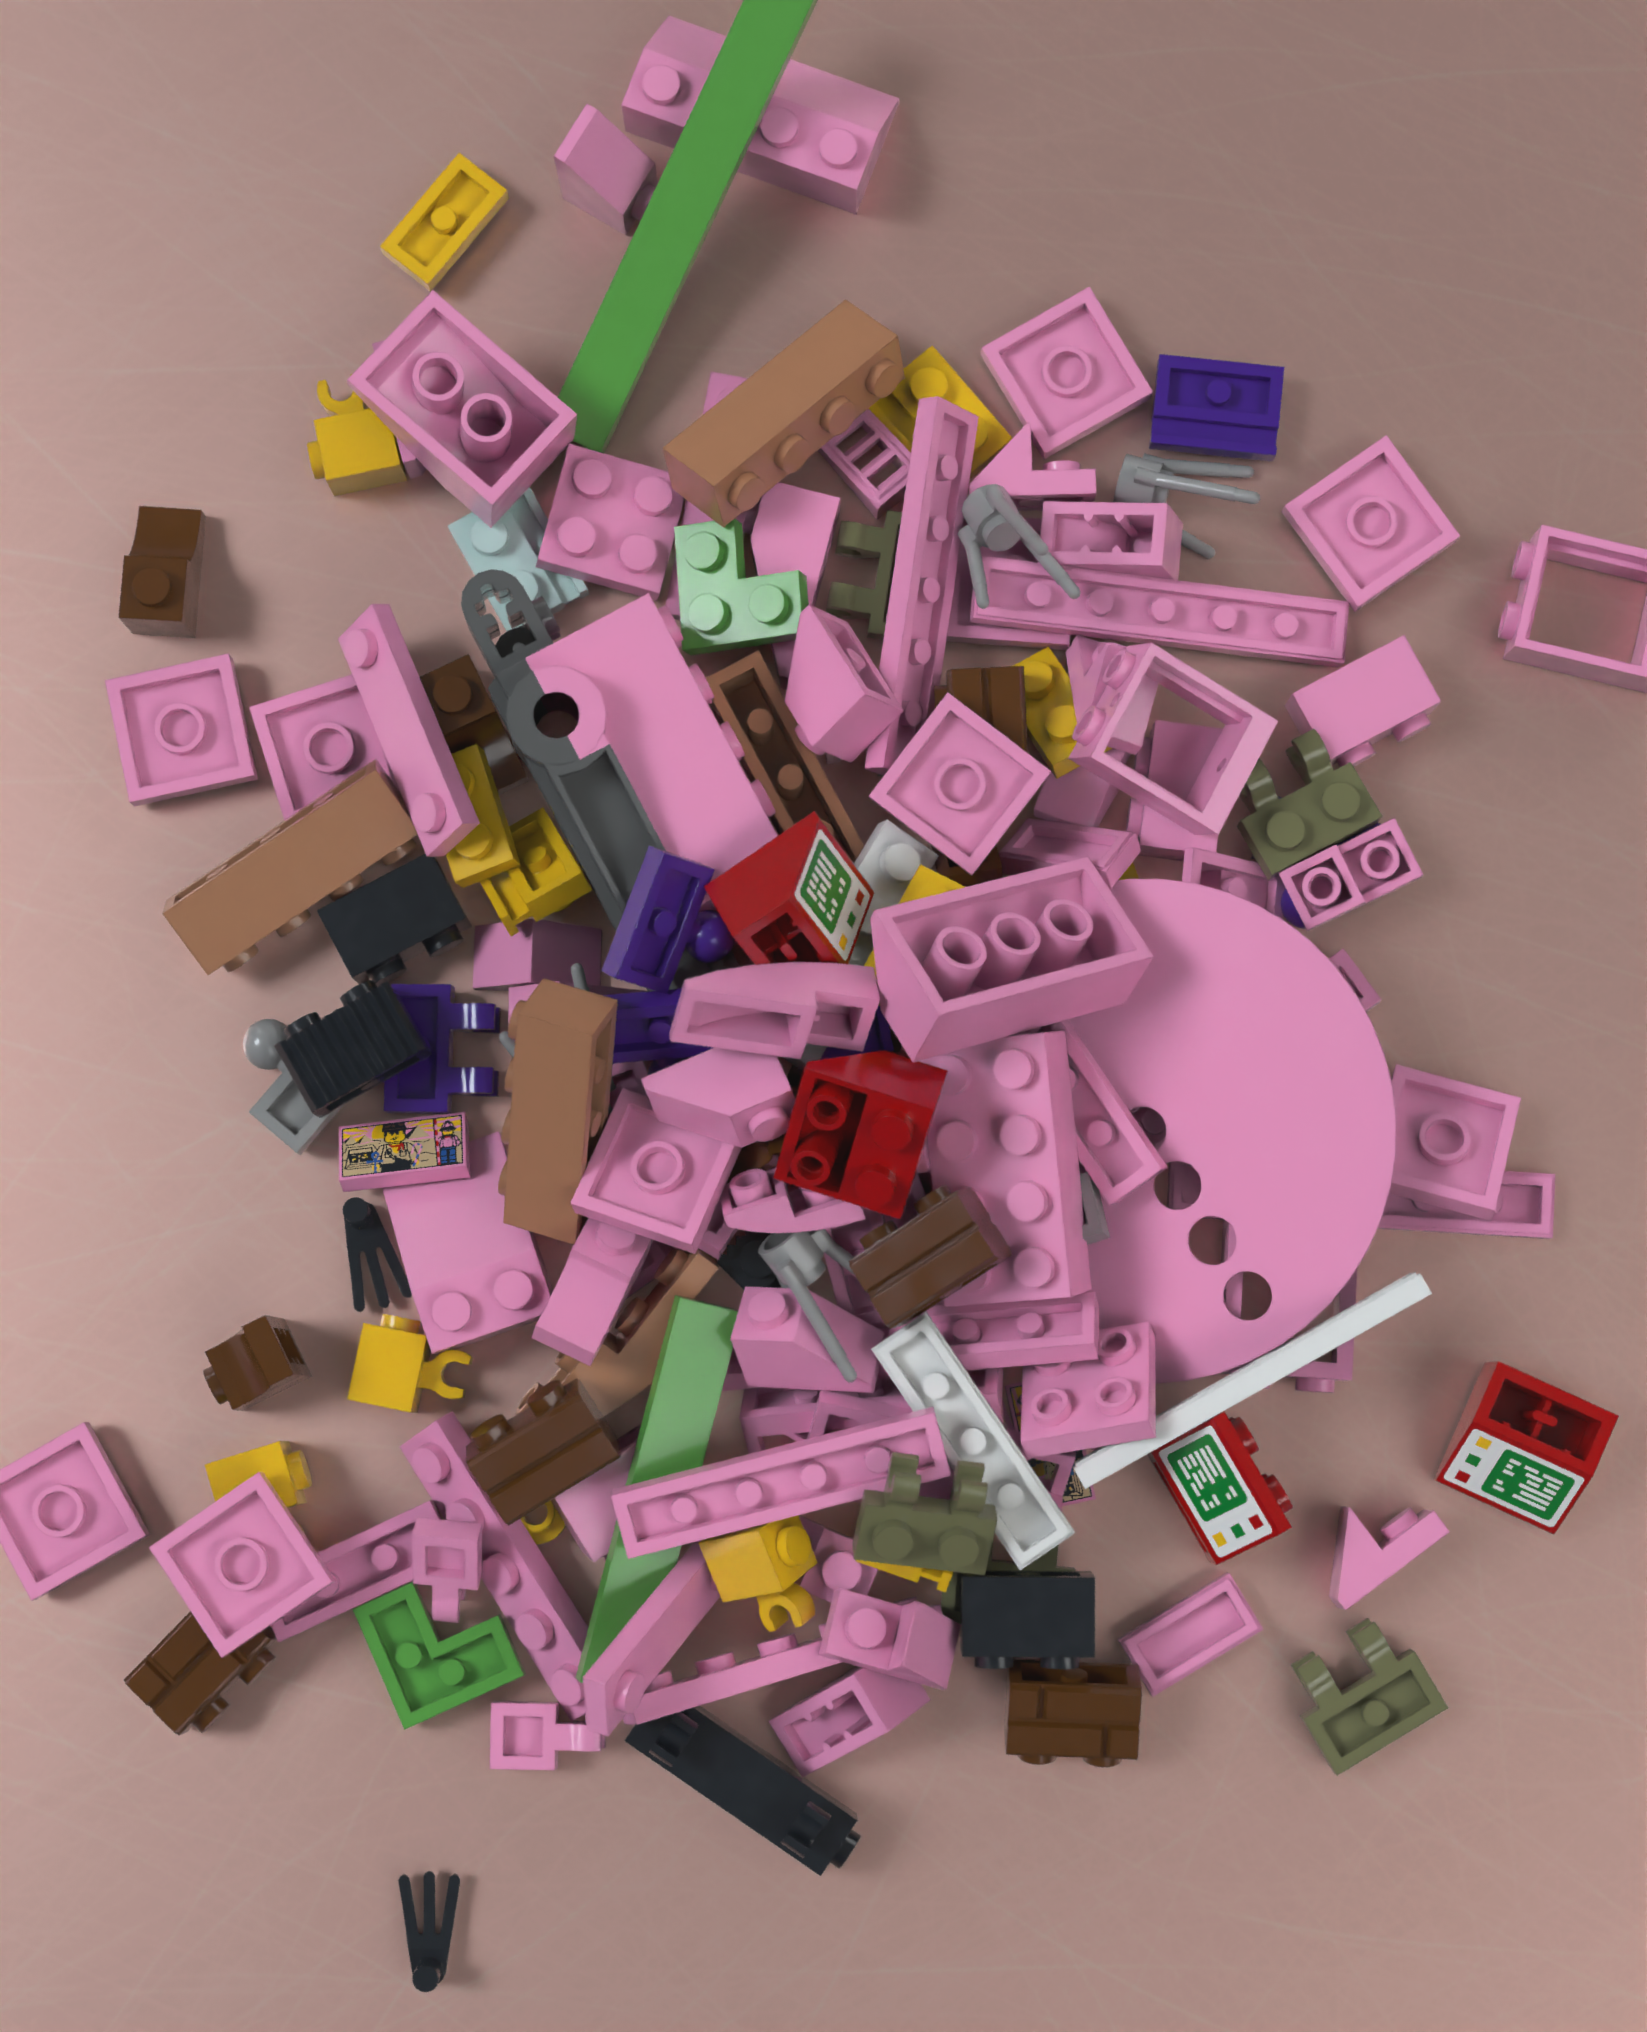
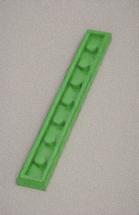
M743 0L558 395L561 401L577 413L574 442L590 450L605 453L818 0Z

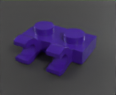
M391 984L399 994L432 1055L384 1082V1111L387 1113L449 1114L452 1110V1095L498 1097L499 1071H494L493 1067H453L454 1032L500 1034L501 1008L496 1007V1004L454 1003L455 987L451 984Z

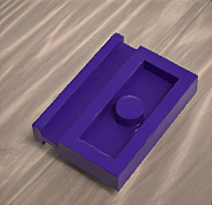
M1159 354L1149 449L1273 462L1277 451L1276 442L1280 419L1284 367Z

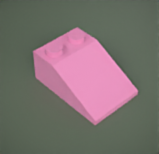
M433 290L347 379L349 387L436 480L490 528L494 526L575 438L577 413Z
M499 1131L469 1141L470 1178L382 1188L411 1293L431 1353L439 1355L447 1350H456L538 1321L553 1292V1287L534 1232L503 1223L505 1196L499 1194L498 1183L508 1154L504 1143H502Z

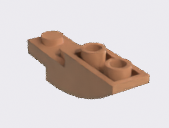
M676 1247L672 1249L655 1273L654 1278L659 1281L644 1301L636 1297L628 1304L615 1324V1329L619 1333L615 1336L608 1332L592 1365L588 1366L559 1352L555 1360V1364L559 1369L548 1383L559 1380L565 1386L578 1378L603 1416L618 1409L652 1384L675 1295L695 1299L719 1269L717 1259L699 1248L696 1254ZM537 1382L528 1390L516 1409V1415L529 1408L526 1403L527 1399L543 1385Z

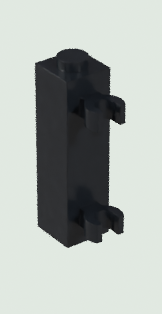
M701 1706L635 1725L625 1739V1742L820 1876L829 1863L840 1869L861 1835L852 1830L858 1821L857 1813L805 1777H801L799 1773Z

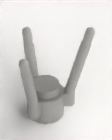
M1144 453L1143 458L1126 454L1113 502L1166 503L1170 489L1248 504L1259 503L1260 495L1257 492L1238 489L1237 487L1174 475L1251 478L1254 475V469L1250 466L1164 459ZM1182 530V546L1195 551L1205 558L1210 559L1214 557L1215 550L1213 547Z
M997 484L985 485L969 494L962 507V514L967 525L959 530L958 537L966 549L978 607L984 609L989 606L987 582L980 547L984 546L998 552L1005 551L1013 547L1019 540L1022 541L1070 598L1077 599L1080 597L1081 591L1051 555L1048 551V546L1038 533L1022 517L1003 486Z
M825 1229L798 1233H771L758 1248V1253L775 1274L781 1287L791 1289L847 1382H854L857 1378L856 1371L807 1288L826 1269V1265L821 1260L824 1252L853 1275L855 1274L849 1266V1260L854 1258V1256L837 1244Z

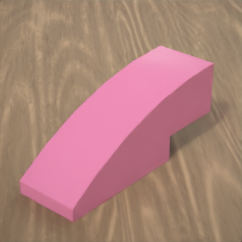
M784 962L742 966L686 979L670 1028V1041L794 1059L802 1058L806 1044L863 1052L880 1001L874 967L839 963Z

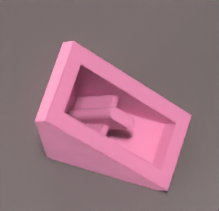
M532 918L517 924L516 927L519 933L511 937L502 922L475 926L473 990L509 991V987L539 984L543 978L552 981L573 982L571 966L575 963L582 965L587 984L601 986L602 929L547 920L536 922Z

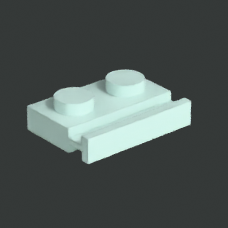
M530 487L492 528L473 512L447 525L474 575L490 569L503 570L517 578L531 601L543 596L552 614L564 609V606L570 602L589 595L588 588L583 580L536 567L548 518ZM495 596L488 598L506 632L511 630L506 612V605L509 602L500 604ZM522 623V624H520L519 626L515 627V628H525V629H526L524 623Z

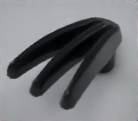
M359 1197L350 1198L343 1206L354 1309L362 1312L365 1308L360 1259L362 1252L366 1255L379 1306L382 1308L389 1306L390 1301L376 1251L378 1247L382 1249L403 1297L411 1298L412 1293L408 1279L375 1207Z
M427 1871L424 1874V1928L422 1934L418 1932L410 1879L406 1874H403L398 1880L413 1974L412 1981L415 1988L421 1992L434 1990L446 1974L460 1886V1878L457 1874L449 1877L442 1927L439 1934L435 1931L434 1873Z

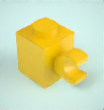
M326 379L318 381L317 396L323 409L330 417L313 420L317 441L307 442L309 459L315 479L325 478L334 496L407 481L397 438L370 408L366 409V404L354 391L348 399L337 401L331 397V391Z
M382 1314L380 1326L363 1323L347 1400L418 1413L423 1388L435 1391L440 1396L448 1399L465 1398V1389L451 1387L445 1382L444 1370L453 1362L472 1365L473 1357L464 1351L447 1350L437 1355L432 1361H429L431 1350L426 1335L418 1334L421 1321Z
M289 1441L274 1442L204 1464L215 1502L258 1472H264L287 1509L307 1503L303 1489L312 1487L311 1475L305 1456L301 1449L292 1452Z
M799 1515L711 1537L698 1543L722 1602L756 1597L759 1604L761 1621L769 1632L776 1631L789 1620L785 1608L790 1613L795 1627H802L815 1616V1605L811 1596L803 1587L794 1583L818 1563L811 1547L809 1535L804 1529Z

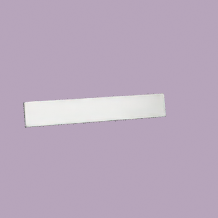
M1409 1273L1156 1416V1438L1102 1446L1075 1461L1073 1469L1086 1489L1431 1295L1432 1292L1421 1273Z

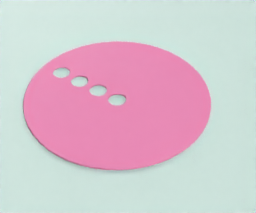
M1168 879L1118 880L1110 891L1154 957L1125 1004L1068 1019V1021L1129 1111L1136 1107L1144 1106L1156 1110L1162 1116L1166 1124V1137L1161 1147L1156 1151L1165 1164L1181 1161L1191 1165L1200 1176L1201 1192L1194 1204L1181 1210L1168 1208L1159 1201L1154 1190L1155 1177L1114 1205H1109L1100 1192L1110 1238L1087 1245L1092 1290L1087 1292L1095 1291L1099 1305V1330L1149 1321L1155 1336L1156 1384L1189 1381L1219 1374L1246 1364L1279 1347L1308 1326L1331 1304L1351 1279L1372 1243L1382 1220L1391 1189L1396 1157L1397 1129L1394 1092L1385 1053L1373 1023L1357 994L1337 967L1303 934L1259 905L1222 890L1196 883ZM1079 1161V1170L1081 1174L1087 1171ZM931 1169L929 1172L918 1173L924 1192L927 1195L933 1191ZM1208 1216H1216L1226 1220L1233 1227L1236 1234L1234 1253L1228 1260L1217 1265L1206 1264L1198 1260L1192 1253L1189 1245V1235L1192 1227L1197 1221ZM1249 1271L1261 1275L1271 1288L1272 1300L1269 1309L1264 1315L1254 1320H1243L1234 1316L1225 1304L1224 1290L1226 1284L1234 1275L1240 1272Z

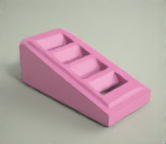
M869 409L857 417L844 433L834 436L818 449V452L877 520L904 498L911 453ZM861 426L867 435L843 454L837 445ZM877 444L883 452L859 470L853 462ZM892 462L898 470L875 487L869 480Z

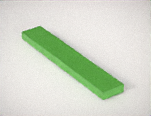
M675 1295L625 1486L703 1465L733 1350L730 1338L738 1310ZM616 1520L575 1677L580 1683H583V1676L677 1564L682 1545L628 1559L618 1520Z

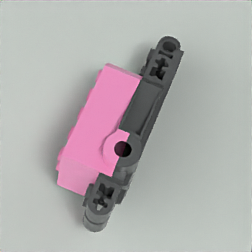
M490 569L483 571L468 581L462 592L461 607L469 631L495 678L488 687L491 699L511 735L516 754L529 768L615 931H617L649 846L700 862L715 869L711 879L713 881L778 836L769 820L770 817L776 814L773 804L759 779L749 783L738 762L745 756L744 750L728 721L719 725L709 707V704L712 703L711 699L715 698L698 664L695 663L688 667L678 647L682 646L681 641L684 638L666 605L657 609L648 593L553 643V640L561 637L559 633L560 628L543 596L531 601L517 578L503 570ZM495 596L500 604L509 602L506 605V612L512 629L505 632L502 636H500L499 626L495 617L491 613L485 614L486 606L484 601ZM522 623H524V625H525V627H526V629H525V628H515V627L519 626V625L522 624ZM500 636L496 645H494L492 639ZM555 710L565 711L579 722L573 732L562 738L547 737L537 729V725L544 715ZM707 892L699 912L704 910L717 911ZM684 949L669 989L682 988L686 979L719 970L737 968L740 965L732 951L718 962L704 963L694 959Z

